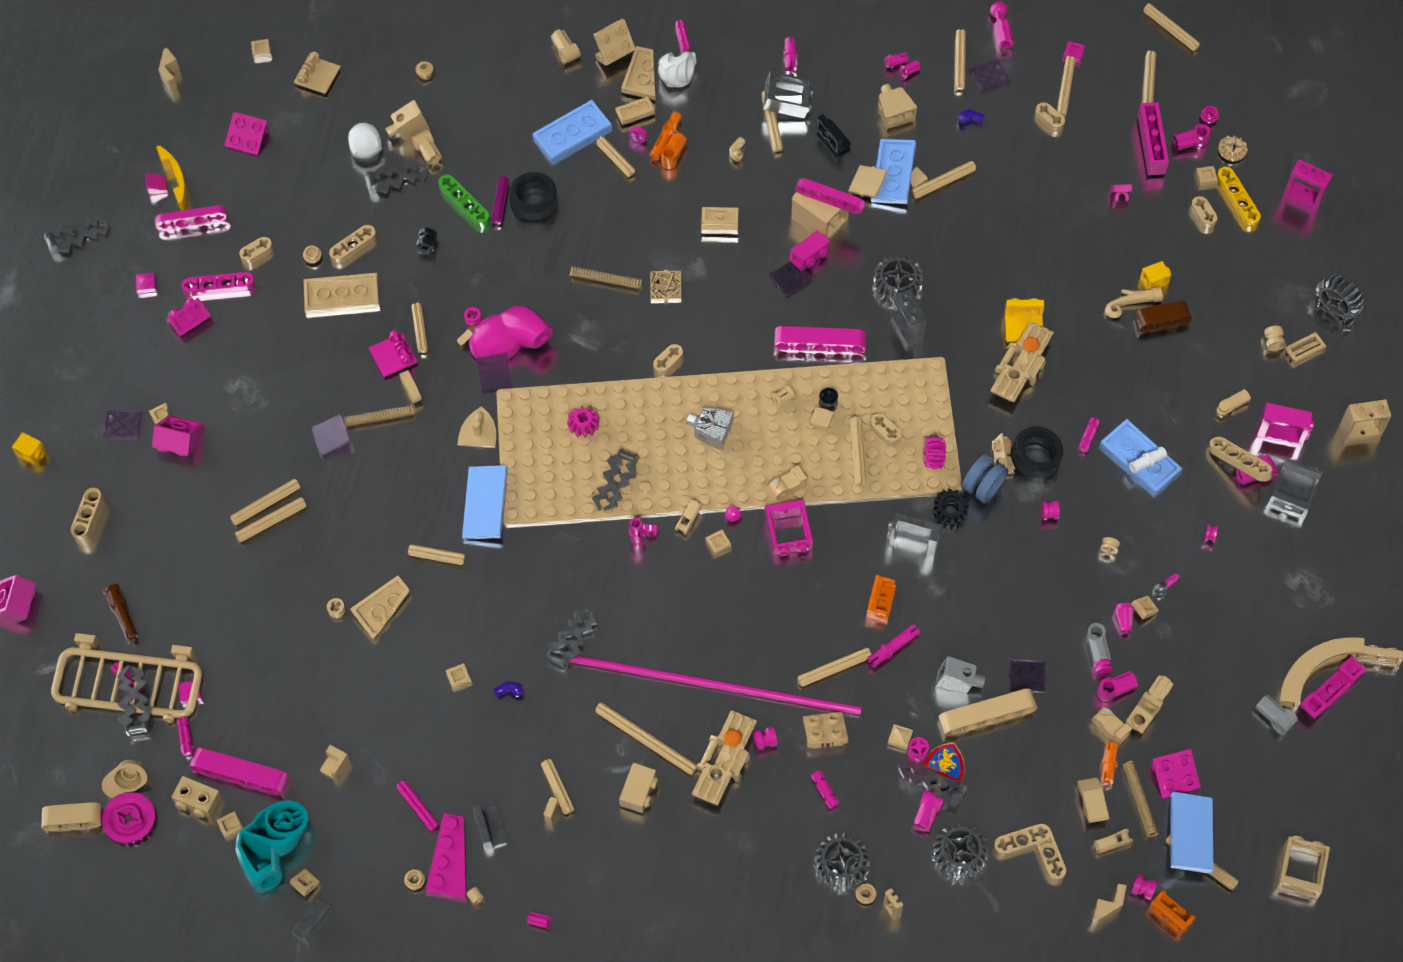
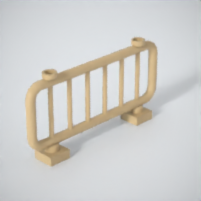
M76 633L74 641L79 648H68L60 654L51 694L56 702L65 704V708L75 711L78 706L125 711L115 702L120 680L118 677L115 679L111 701L95 700L104 659L120 661L117 675L122 671L124 661L139 663L138 670L142 671L143 664L158 665L151 701L148 706L153 708L151 715L163 716V721L172 723L175 718L189 716L195 709L202 679V670L197 663L191 662L194 661L196 654L192 647L172 645L171 654L175 659L93 650L99 647V640L96 636ZM71 655L81 656L72 697L62 696L59 690L66 660ZM85 657L100 658L91 699L76 697ZM162 666L178 668L169 709L153 707ZM182 668L191 669L194 671V678L188 705L184 710H174L173 706ZM134 698L128 705L137 710L134 713L143 714L142 710L135 707Z

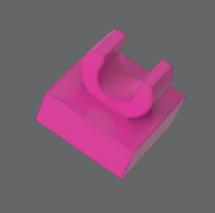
M1132 184L1111 185V193H1116L1114 195L1115 202H1118L1120 194L1124 196V201L1129 200V195L1126 192H1132Z

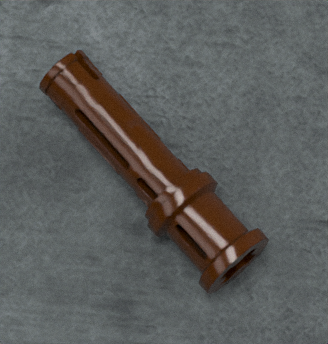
M118 584L107 586L103 590V594L108 598L109 608L116 614L126 641H133L138 638V634L126 610V600L121 596L120 586Z

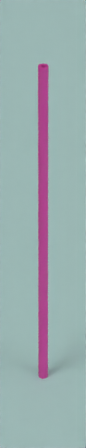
M577 656L569 661L571 663L852 714H861L862 707L793 694Z

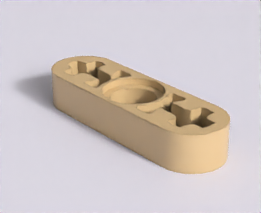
M364 225L334 245L329 251L331 261L341 264L374 242L376 239L374 227ZM351 241H356L358 243L357 246L353 248L349 247L348 244Z

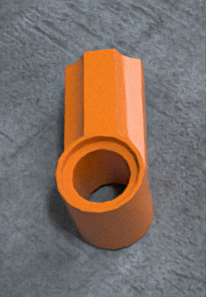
M678 132L672 134L667 145L662 148L661 165L663 168L673 169L676 167L677 159L687 143V138L683 134Z

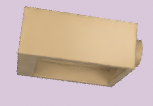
M1387 400L1349 405L1339 425L1344 443L1380 438L1391 418Z
M1289 836L1284 846L1276 889L1318 899L1322 893L1330 847L1325 846L1322 842H1309L1299 836ZM1291 849L1320 857L1315 883L1286 876Z

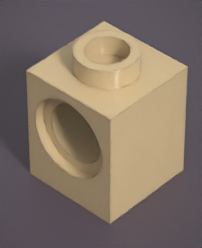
M1143 697L1126 720V723L1134 730L1143 733L1160 708Z

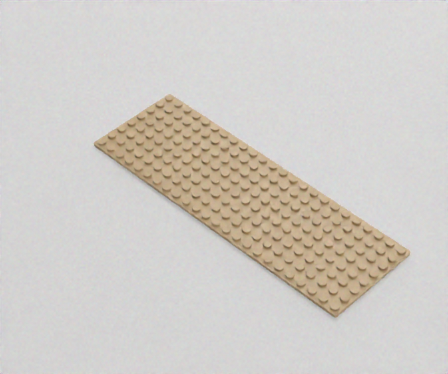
M943 357L499 389L496 392L500 466L506 465L508 468L503 512L504 526L684 513L691 499L702 504L699 512L727 510L731 505L737 509L758 508L802 499L804 504L933 495L942 494L943 490H946V493H948L949 489H952L953 493H955V489L959 490L958 493L962 491L947 371ZM785 385H789L794 391L796 399L793 401L789 400L779 409L773 403L771 394L778 393L784 389ZM825 388H833L838 393V406L834 411L828 430L810 426L809 423L816 406L819 407L820 392ZM581 405L584 409L589 406L591 411L595 410L599 417L598 430H593V436L587 434L586 438L582 434L577 438L575 433H571L570 427L567 426L569 413H573L574 408L579 410ZM704 407L734 412V421L722 451L695 438V427L686 424L689 414L700 416ZM883 414L899 428L901 437L898 444L892 446L886 444L871 429L870 423L873 415ZM853 416L860 417L862 424L866 484L862 487L856 486L854 482L850 418ZM876 421V425L880 424V425L882 426V423H883L882 421H881V422H877V421ZM889 433V438H890V437H894V438H895L896 434L891 435V434ZM927 437L943 438L946 442V458L942 468L931 469L926 468L924 465V442ZM620 448L630 454L639 456L638 463L636 464V479H628L629 486L618 490L622 501L616 502L618 507L604 511L603 508L610 503L603 499L599 500L601 511H598L592 497L600 495L597 488L608 484L602 474L611 470L607 459L617 455ZM621 458L620 461L623 465H618L621 472L619 475L629 473L626 465L632 464V462ZM798 465L807 477V486L788 497L776 500L768 485L774 479L791 471V468ZM619 475L612 476L615 483L622 482ZM612 491L607 493L608 498L614 496Z

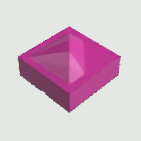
M154 273L136 275V291L138 294L156 292Z

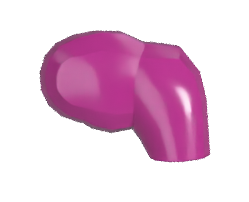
M514 306L502 313L482 320L470 336L469 348L471 354L477 360L483 363L494 364L512 358L521 347L539 348L550 339L554 330L531 308Z

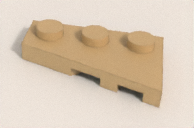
M636 46L621 87V92L644 98L649 97V99L655 100L653 50Z
M396 576L350 608V611L374 641L410 593V590L401 578Z

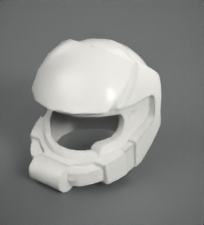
M671 52L660 58L658 73L666 86L683 87L690 83L694 75L695 64L697 63L695 53L683 52L680 56L675 57Z
M359 123L349 131V147L354 157L367 159L382 150L379 132L373 125Z

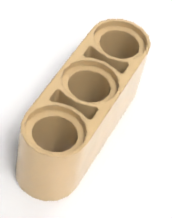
M97 488L86 490L71 526V534L79 545H86L91 542L105 506V500Z
M92 802L45 806L42 808L41 828L45 831H60L100 827L102 805Z

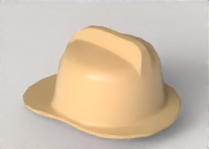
M122 761L117 768L104 777L102 781L103 792L110 798H114L122 793L135 792L142 787L148 777L141 761Z

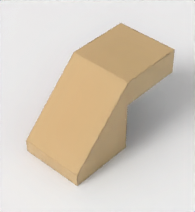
M165 48L158 70L162 81L172 92L177 88V85L171 74L178 71L179 66L176 58Z
M1091 778L1077 781L1078 790L1083 798L1084 814L1088 822L1109 820L1103 789L1098 779Z
M1118 883L1113 902L1097 900L1092 925H1098L1121 910L1126 885Z

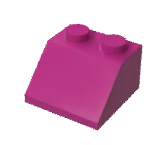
M168 415L154 425L152 447L158 448L161 452L171 451L179 456H187L195 450L204 423Z
M18 575L0 581V621L17 623L29 616L30 604L36 593V583Z

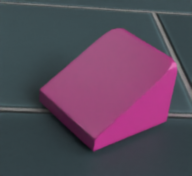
M145 174L149 195L167 193L166 176Z

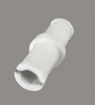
M1159 447L1150 453L1146 452L1142 454L1141 458L1128 464L1129 469L1135 474L1146 467L1150 468L1154 466V463L1166 458L1167 452L1163 447Z

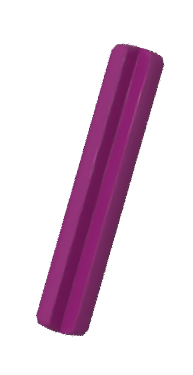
M506 176L498 178L491 222L495 225L501 224L509 184V178Z

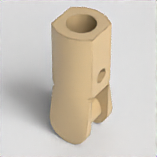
M1244 389L1230 398L1221 401L1217 407V413L1219 415H1226L1251 400L1249 393Z
M691 499L675 530H680L684 532V535H687L702 504ZM685 518L690 520L688 525L683 523Z
M1124 829L1112 835L1094 840L1097 853L1100 854L1131 844L1133 839L1128 835L1129 830ZM1121 837L1122 841L1118 842L1116 838Z

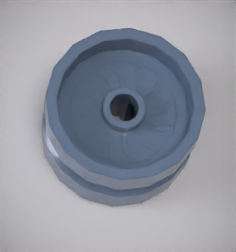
M985 453L971 467L964 478L961 488L970 494L976 492V498L985 504L1001 487L1008 474V469L1000 463L994 465V459Z

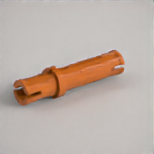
M672 112L667 123L663 125V131L649 154L652 159L660 160L662 148L667 145L672 134L677 132L676 128L682 120L680 113Z

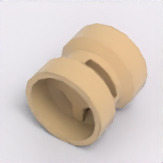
M1271 326L1264 330L1268 350L1278 351L1285 348V339L1282 338L1284 332L1281 326Z

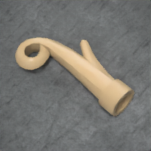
M1154 287L1151 290L1145 291L1123 289L1121 293L1126 296L1109 302L1106 305L1105 313L1110 318H1118L1122 315L1120 306L1163 301L1161 287Z

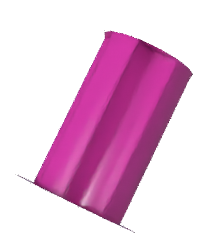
M917 60L904 66L900 65V73L904 78H907L908 75L921 70V65Z
M530 912L527 924L548 930L552 917L551 915L547 916Z

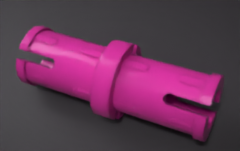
M790 37L785 39L784 58L786 59L785 70L787 72H790V67L791 72L797 70L796 58L798 54L796 51V39L793 37L791 38V43Z
M633 518L630 521L629 535L631 542H633L632 544L635 546L643 543L644 528L639 518Z

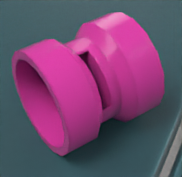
M773 726L767 727L764 731H753L758 751L763 750L765 746L774 747L778 745Z
M1138 874L1131 893L1135 895L1144 894V898L1151 901L1158 881L1153 879L1147 881L1143 875Z

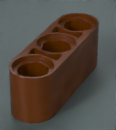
M1185 301L1147 307L1135 313L1139 329L1143 333L1185 325L1192 320Z

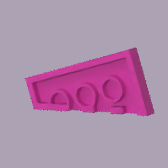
M445 813L443 815L425 890L428 894L466 900L465 821L463 816Z

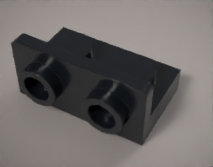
M823 114L817 117L816 130L837 154L851 146V142L832 120L827 119Z

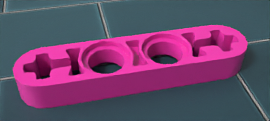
M799 179L795 188L801 195L854 214H861L865 207V202L861 198L808 179Z
M216 205L160 214L155 218L156 228L164 231L221 222L227 218L226 208Z
M240 272L186 278L181 286L185 295L201 296L248 291L254 287L255 282L251 273ZM231 280L232 284L230 286H223L224 281ZM207 282L214 283L211 288H205L204 285Z

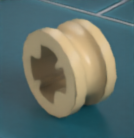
M1111 537L1103 538L1101 550L1108 554H1116L1120 542Z
M333 598L327 603V610L331 617L339 618L344 615L345 606L341 599ZM334 605H337V607L339 606V609H340V610L335 611V609H334V611H333V606H334Z

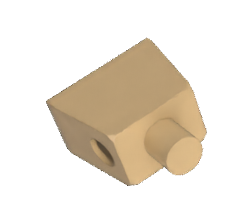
M885 84L881 87L882 93L878 96V107L885 128L916 118L917 106L903 88L892 89L890 84Z
M415 100L391 115L394 124L385 128L390 138L400 133L403 140H408L411 136L424 130H430Z

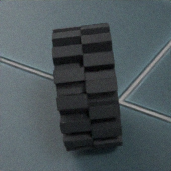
M949 489L948 493H946V490H943L942 495L939 493L937 498H935L933 514L936 516L937 521L941 520L940 524L944 525L946 522L947 526L950 527V524L953 523L954 527L957 526V523L960 525L963 520L965 521L969 502L967 503L968 499L967 497L964 498L962 492L960 495L958 494L959 490L955 489V493L952 492V489ZM946 503H954L958 506V511L956 513H948L944 510L943 506Z

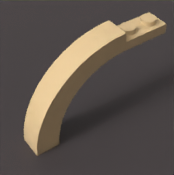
M1355 637L1334 639L1319 644L1303 654L1294 663L1280 688L1277 703L1283 708L1297 710L1300 705L1301 692L1305 681L1316 670L1329 663L1347 660L1352 656L1360 661L1400 666L1403 661V651H1399L1397 648H1378L1376 645L1364 646L1365 638Z

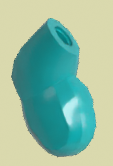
M287 800L268 806L259 812L249 825L237 833L236 856L242 870L256 892L265 893L279 885L282 880L280 857L290 853L306 832L309 823L308 813L304 806L298 802Z

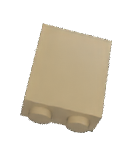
M798 192L792 197L791 219L812 234L818 230L829 239L848 220V211L806 197Z

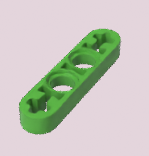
M443 175L439 178L440 190L477 227H485L489 224L490 219L487 210L454 177ZM457 192L463 193V196L461 198H455L454 194ZM467 204H473L475 206L471 210L465 208Z

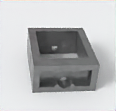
M770 71L765 85L763 109L805 118L807 112H810L812 102L810 101L813 94L811 80ZM776 87L802 93L801 104L776 99Z

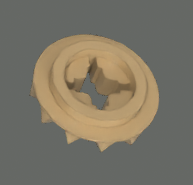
M1227 135L1226 138L1221 139L1218 146L1220 155L1229 161L1243 159L1248 150L1247 143L1243 142L1242 138H1236L1235 135L1233 137ZM1232 144L1235 145V150H1234V152H1232V149H1231V145H1232Z

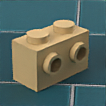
M633 763L619 798L620 806L640 813L644 812L645 807L649 808L652 796H650L651 790L656 789L659 780L656 777V770Z
M182 776L171 798L178 809L183 811L188 809L200 818L206 816L211 819L222 796L219 790Z

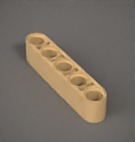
M1023 689L946 711L938 717L945 736H953L1032 713L1038 707L1031 689Z

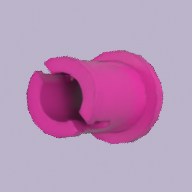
M903 52L893 56L890 54L888 57H885L887 68L890 67L892 69L894 66L908 63L907 53Z

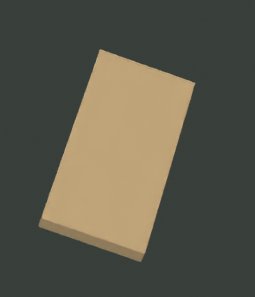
M377 273L304 279L305 314L379 308Z

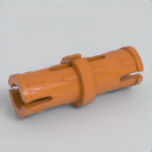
M1106 742L1105 755L1101 763L1103 765L1101 782L1104 784H1109V781L1110 784L1114 783L1115 768L1118 766L1117 752L1119 744L1115 742Z

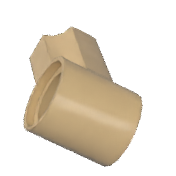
M560 29L554 31L551 35V40L556 46L562 62L566 64L580 58L581 53L576 43L571 42L566 32Z
M428 129L411 136L414 147L417 151L421 152L428 165H435L442 159Z
M1159 675L1149 691L1143 694L1140 701L1145 697L1161 708L1164 703L1163 700L1174 684L1169 678Z

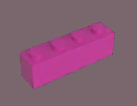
M1158 102L1140 103L1137 117L1147 174H1166L1169 159Z

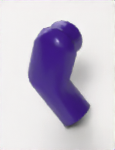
M968 109L959 113L958 120L961 123H967L972 120L982 123L985 115Z
M510 681L493 689L497 697L507 692H513L515 697H519L524 693L520 683Z

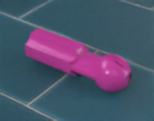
M997 1L992 4L990 12L997 20L994 24L998 47L1007 50L1014 44L1010 22L1005 19L1007 6L1003 2Z

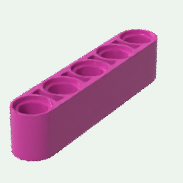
M780 326L775 329L774 346L782 351L861 354L866 351V332L860 329Z
M203 748L196 749L189 766L195 772L275 795H282L289 775L281 770Z

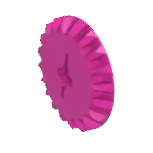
M135 792L122 793L114 797L106 805L102 814V826L105 833L117 843H134L137 840H142L145 835L149 834V831L153 828L156 812L151 801L144 795ZM130 814H132V817L135 819V821L129 820V822L126 823L125 818H123V816L129 817Z

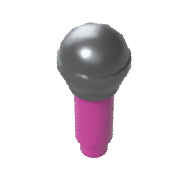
M1175 573L1165 581L1157 582L1154 586L1155 593L1158 595L1166 594L1168 587L1179 578L1178 574Z

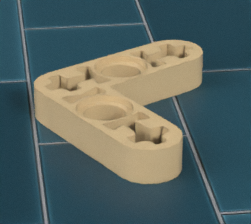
M1037 824L1000 836L995 840L994 852L1001 857L1036 847L1047 877L1053 882H1060L1065 877L1066 867L1052 832L1047 825ZM1039 830L1042 833L1046 832L1044 838L1036 836L1034 837V842H1032V836L1037 835ZM1023 835L1028 839V843L1020 845L1016 838ZM1011 838L1013 839V844L1008 845L1006 847V850H1003V848H998L1000 842H1003L1004 845L1010 844ZM1051 848L1055 855L1048 858L1043 854V850ZM1058 860L1054 864L1056 869L1061 870L1059 876L1056 873L1052 874L1054 869L1052 862Z

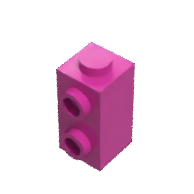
M817 230L791 249L789 260L801 271L807 267L810 268L819 258H824L828 254L830 241Z

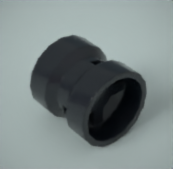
M421 228L416 248L421 252L431 253L435 247L434 241H436L437 232L431 228Z
M825 388L819 394V407L834 412L838 406V393L833 388Z

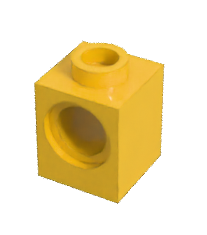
M1161 261L1143 268L1140 278L1146 289L1151 290L1154 287L1167 286L1171 278V271Z
M23 432L12 446L16 456L33 465L43 458L46 451L41 441Z

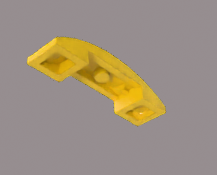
M157 146L156 148L164 169L172 168L179 187L173 188L181 211H184L187 207L188 194L181 169L177 161L167 150Z

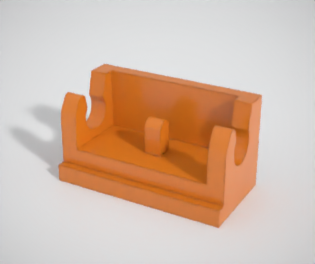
M876 575L866 617L888 622L896 589L895 580Z
M1163 889L1151 902L1148 909L1181 936L1195 921L1196 916H1191L1166 895L1167 892Z

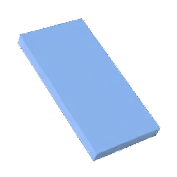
M590 100L532 133V136L550 160L554 161L612 128V124L593 100Z
M880 139L876 168L887 170V175L876 198L871 197L873 203L908 204L916 140Z
M1128 419L1123 421L1100 442V445L1129 472H1131L1128 465L1130 462L1141 458L1142 454L1146 452L1150 453L1159 448ZM1167 455L1166 458L1154 463V466L1146 467L1133 475L1156 495L1182 472L1183 468Z
M506 465L469 467L462 532L463 539L501 538L508 469Z
M1172 792L1171 868L1209 874L1213 872L1212 798Z

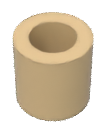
M473 887L466 894L474 905H477L484 899V896L477 887Z

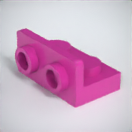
M191 298L184 303L185 307L178 310L176 308L168 313L167 322L172 325L179 337L211 317L199 298L196 300Z

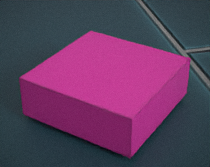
M1068 41L1063 59H1066L1067 56L1075 57V62L1080 63L1085 45Z
M193 681L178 684L182 704H186L189 701ZM199 688V693H198L197 701L202 700V699H201L200 688Z

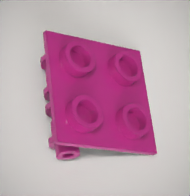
M234 112L224 146L258 155L263 135L269 131V128L266 127L267 121Z
M396 330L390 332L389 339L369 347L383 377L418 363L403 333H399Z
M1191 749L1152 759L1151 769L1156 773L1162 798L1170 797L1172 792L1185 793L1200 788Z

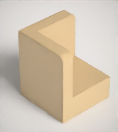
M330 745L326 750L328 758L320 771L337 781L350 760L347 753Z

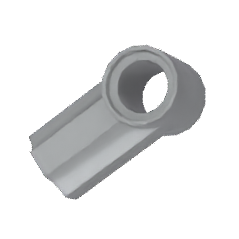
M1100 623L1091 624L1086 634V642L1089 644L1093 663L1101 659L1111 660L1105 637L1106 629ZM1091 633H1098L1100 637H1094Z
M1268 694L1255 707L1271 721L1273 729L1282 735L1298 721L1293 711L1280 706Z

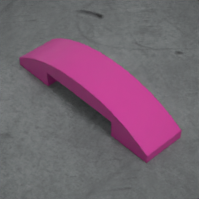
M1351 656L1315 692H1312L1304 699L1300 706L1315 719L1343 695L1367 669Z

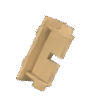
M1001 433L992 441V450L994 451L995 458L994 465L1000 463L1008 469V474L1014 473L1015 466L1011 456H1007L1011 455L1012 442L1009 437H1004L1003 433Z

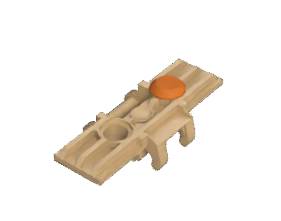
M1030 321L1017 344L1010 342L1008 345L1009 349L1000 365L996 366L995 372L999 376L990 392L1015 402L1027 379L1030 381L1029 384L1033 386L1037 380L1036 374L1039 369L1043 370L1046 364L1042 353L1054 332ZM1014 353H1016L1019 357L1011 367L1008 364Z
M730 711L718 737L710 736L707 750L701 762L696 766L697 770L702 773L692 792L693 796L718 806L731 777L734 778V781L739 782L744 762L748 763L750 759L749 752L744 750L757 723L756 720L735 711ZM717 745L722 747L715 764L710 765L709 762ZM718 774L722 777L715 780L711 776Z

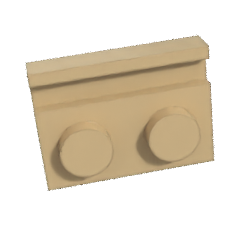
M702 207L701 233L738 234V208Z

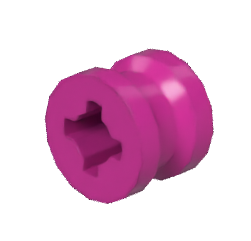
M1054 500L1052 503L1047 501L1041 502L1043 520H1048V518L1059 519L1058 500Z
M922 737L913 738L909 743V757L914 761H923L928 755V742Z

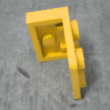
M1017 298L1006 300L1005 336L1007 343H1017L1030 321L1043 327L1044 300H1020Z

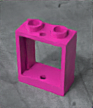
M1299 159L1291 172L1283 197L1316 212L1324 199L1332 174ZM1296 178L1319 188V192L1295 181Z
M1266 403L1259 420L1256 437L1302 446L1304 440L1309 439L1310 431L1312 432L1314 420H1311L1312 412Z
M803 499L765 506V517L774 556H786L797 551L803 553L812 549L813 540ZM800 515L805 539L778 544L773 520Z

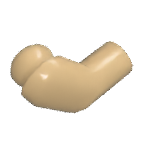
M739 137L729 148L731 158L734 161H740L743 158V153H741L740 149L746 141L742 137Z

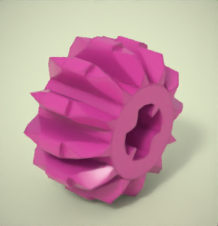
M581 405L579 410L574 408L573 413H569L567 426L570 427V432L575 433L577 438L581 434L584 438H586L587 434L593 436V430H598L599 417L595 410L591 411L589 406L584 409Z
M927 437L924 442L923 460L926 468L937 469L944 466L946 442L943 438Z

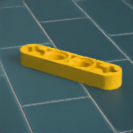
M1220 168L1217 173L1218 183L1242 222L1248 227L1257 226L1261 215L1231 168ZM1236 187L1239 192L1233 193L1229 188ZM1245 201L1248 206L1241 207L1238 202Z

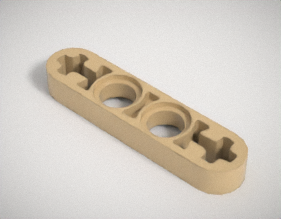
M1214 437L1210 440V452L1258 481H1268L1271 479L1272 467L1270 464L1225 438ZM1230 453H1236V454H1238V455H1237V456H1229L1228 454H1230ZM1244 462H1252L1253 464H1251V465H1245V464H1243V463H1244Z

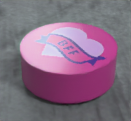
M634 126L630 129L628 136L635 143H644L647 138V132L642 127Z

